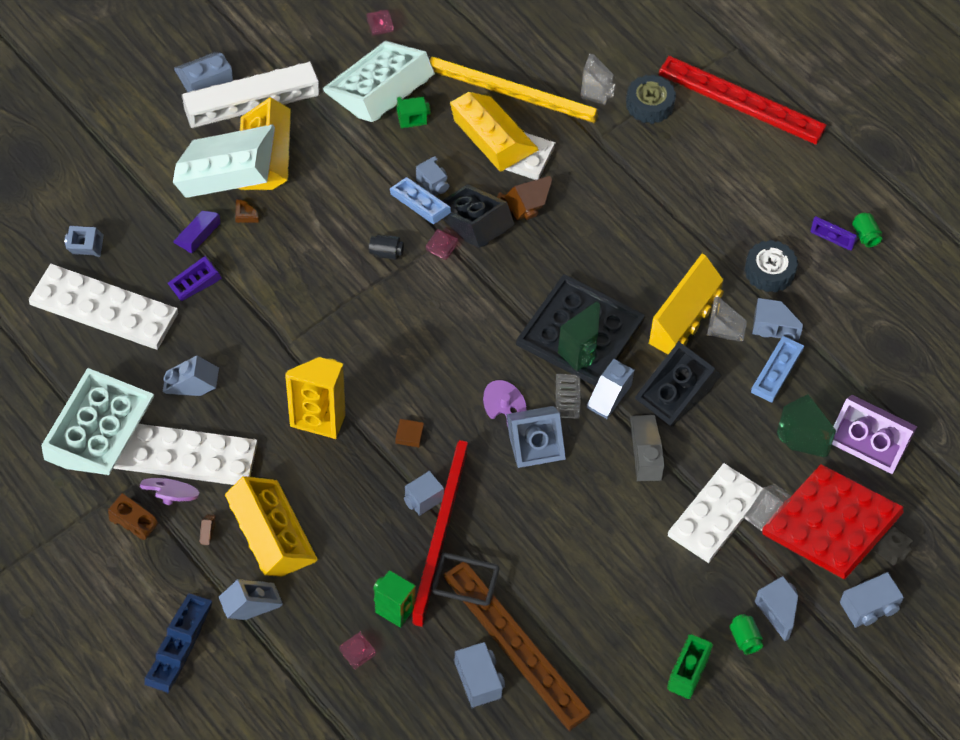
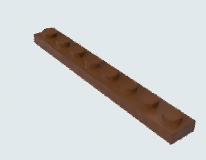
M466 562L460 563L444 574V579L457 594L486 601L489 589ZM494 595L488 606L463 601L569 731L590 717V711Z

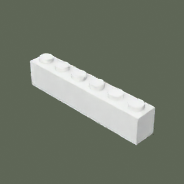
M310 62L191 91L182 94L188 121L191 128L244 115L270 97L281 104H287L318 96L319 91L318 80Z

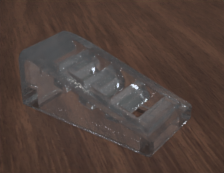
M556 374L555 408L560 412V418H579L580 416L579 376ZM561 382H575V384H561ZM561 388L575 389V391L561 390ZM561 395L575 396V398H573V397H561ZM561 402H574V404H561Z

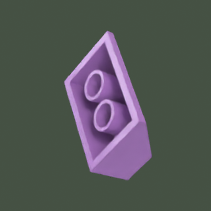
M851 395L846 399L826 442L893 474L917 426Z

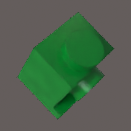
M397 97V115L400 127L407 128L427 125V115H430L429 102L424 101V97L406 100Z

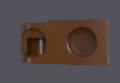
M123 493L108 509L109 521L116 525H121L128 531L130 530L142 540H146L158 525V521L152 514Z

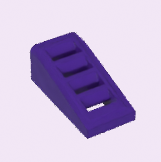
M204 256L168 282V285L180 301H183L222 278L208 258ZM205 270H207V271L209 272V273L206 274V275H204V273H203ZM199 274L201 279L197 281L194 276ZM189 279L194 283L191 286L186 282ZM181 283L186 288V290H184L183 292L178 287V285Z

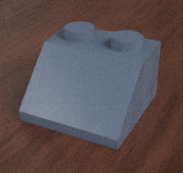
M214 52L175 67V72L188 93L233 81L232 69L222 53Z
M554 406L506 414L509 438L518 468L565 460L560 412Z

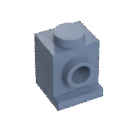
M435 156L416 166V181L422 188L434 196L443 194L448 190L447 174L442 167L439 168L437 166V158Z
M69 226V232L65 236V246L72 254L100 257L104 235L96 227Z

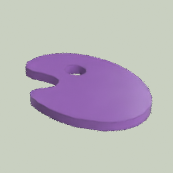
M496 380L489 383L485 388L483 403L491 419L496 418L500 413L505 414V416L512 413L510 411L511 408H515L517 412L527 411L524 397L511 383Z
M149 478L142 480L140 484L142 489L157 490L155 496L163 499V503L171 505L173 501L196 500L199 496V491L195 487L172 479Z

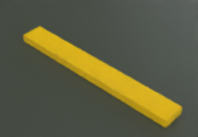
M435 57L430 59L435 73L593 123L597 120L598 113L596 108Z

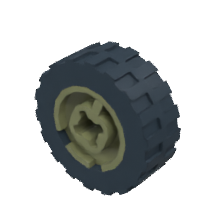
M643 75V77L636 78L635 81L631 82L627 91L626 108L629 110V114L634 116L636 120L644 123H659L664 119L666 120L674 109L676 96L673 85L671 86L668 80L656 75Z

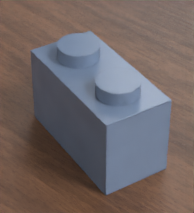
M887 572L844 591L840 604L856 628L862 624L868 626L874 623L878 617L885 614L886 616L895 614L900 609L899 607L904 597Z
M485 642L455 651V665L471 707L501 699L502 688H505L504 680L501 673H496L494 654L492 650H487Z

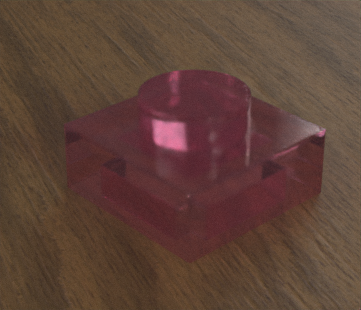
M388 10L367 14V21L372 35L393 31V24Z
M437 229L427 243L426 251L446 260L456 247L458 239Z
M361 632L339 646V651L354 669L376 655L375 649Z

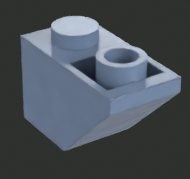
M758 298L752 334L774 338L785 336L791 340L799 341L803 324L781 301Z
M195 356L166 371L163 392L166 394L201 396L216 388L219 367L199 356Z

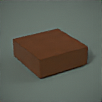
M400 419L395 444L420 447L424 423Z

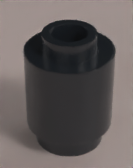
M380 234L371 236L369 254L377 258L397 260L399 256L403 255L404 242H401L400 237Z

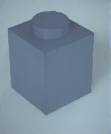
M428 471L405 486L404 501L411 510L414 509L420 516L442 502L444 488L432 473Z

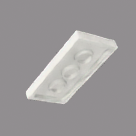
M723 463L668 531V537L709 563L762 497L765 489Z

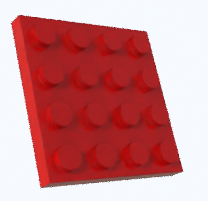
M820 464L762 528V533L764 536L845 580L903 514V506Z

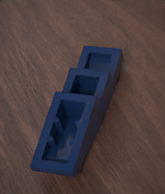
M188 593L167 628V636L156 652V660L145 677L146 686L167 693L170 692L202 629L212 605L211 600Z

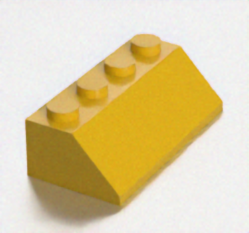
M468 92L450 102L454 121L500 172L538 151V147L492 97Z
M272 97L241 116L240 131L274 125L275 127L267 183L238 188L240 190H273L288 180L291 109Z
M700 255L653 317L649 344L666 354L671 352L678 341L686 346L688 336L696 333L700 326V320L708 317L712 309L711 305L714 302L718 303L724 293L722 290L723 279L706 255Z
M318 357L286 372L290 427L336 439L345 418L343 363L331 358Z
M243 476L225 494L229 506L239 522V527L243 531L264 575L284 576L318 560L278 480Z

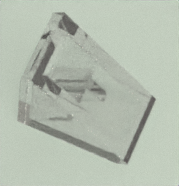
M717 296L714 298L707 335L742 341L744 340L747 321Z
M776 484L764 487L745 515V519L762 531V528L766 524H770L792 500L790 498L791 495Z

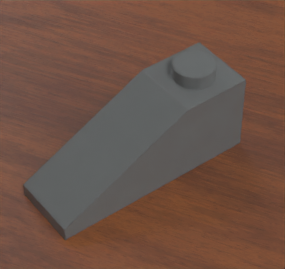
M655 415L631 416L637 481H661L664 460Z

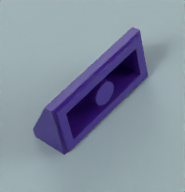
M201 211L174 240V243L192 254L220 224L219 214Z
M814 217L811 233L852 251L858 241L857 235L821 218Z

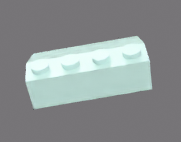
M384 41L326 85L323 90L358 118L373 122L378 120L387 110L396 106L397 97L403 99L409 96L418 86L426 83L434 75V71L425 51Z
M274 125L193 140L176 163L173 183L186 198L267 183L275 130Z
M87 368L41 445L44 460L65 469L110 475L154 398V394Z

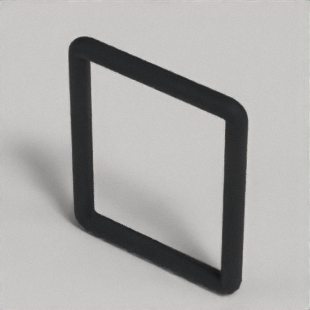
M443 553L439 559L431 591L436 595L488 606L493 596L499 566L493 563ZM445 558L494 569L486 601L436 589Z

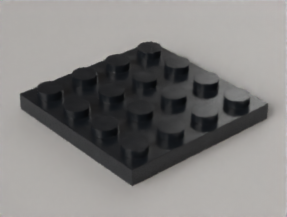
M563 274L516 339V345L596 386L601 375L612 360H617L643 323L645 315Z

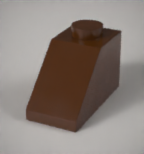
M550 176L514 186L506 194L505 199L516 220L522 218L529 220L539 214L538 211L544 206L552 179Z

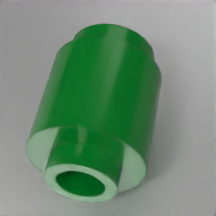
M860 213L854 218L852 226L862 244L870 248L882 241V232L871 213Z
M742 614L732 620L733 623L729 628L738 648L743 650L746 655L759 651L763 647V638L753 617Z

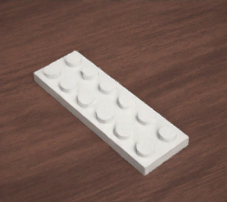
M53 264L49 265L29 298L30 305L158 350L178 315V309L173 306Z
M138 424L116 462L114 469L235 485L243 476L250 477L257 440Z

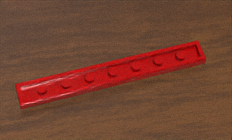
M671 56L666 59L659 70V75L811 143L817 144L826 129V124Z
M459 440L455 450L413 610V623L417 626H423L432 583L442 553L467 457L468 442Z

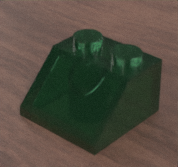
M595 302L563 324L560 329L558 353L576 371L582 367L590 366L595 360L600 304L598 302Z
M808 394L784 406L777 429L779 439L786 443L791 450L820 457L829 455L836 429Z

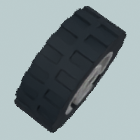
M769 240L755 244L747 255L744 269L747 280L749 279L751 285L765 292L784 290L792 284L798 266L797 256L794 255V251L789 246L779 241Z

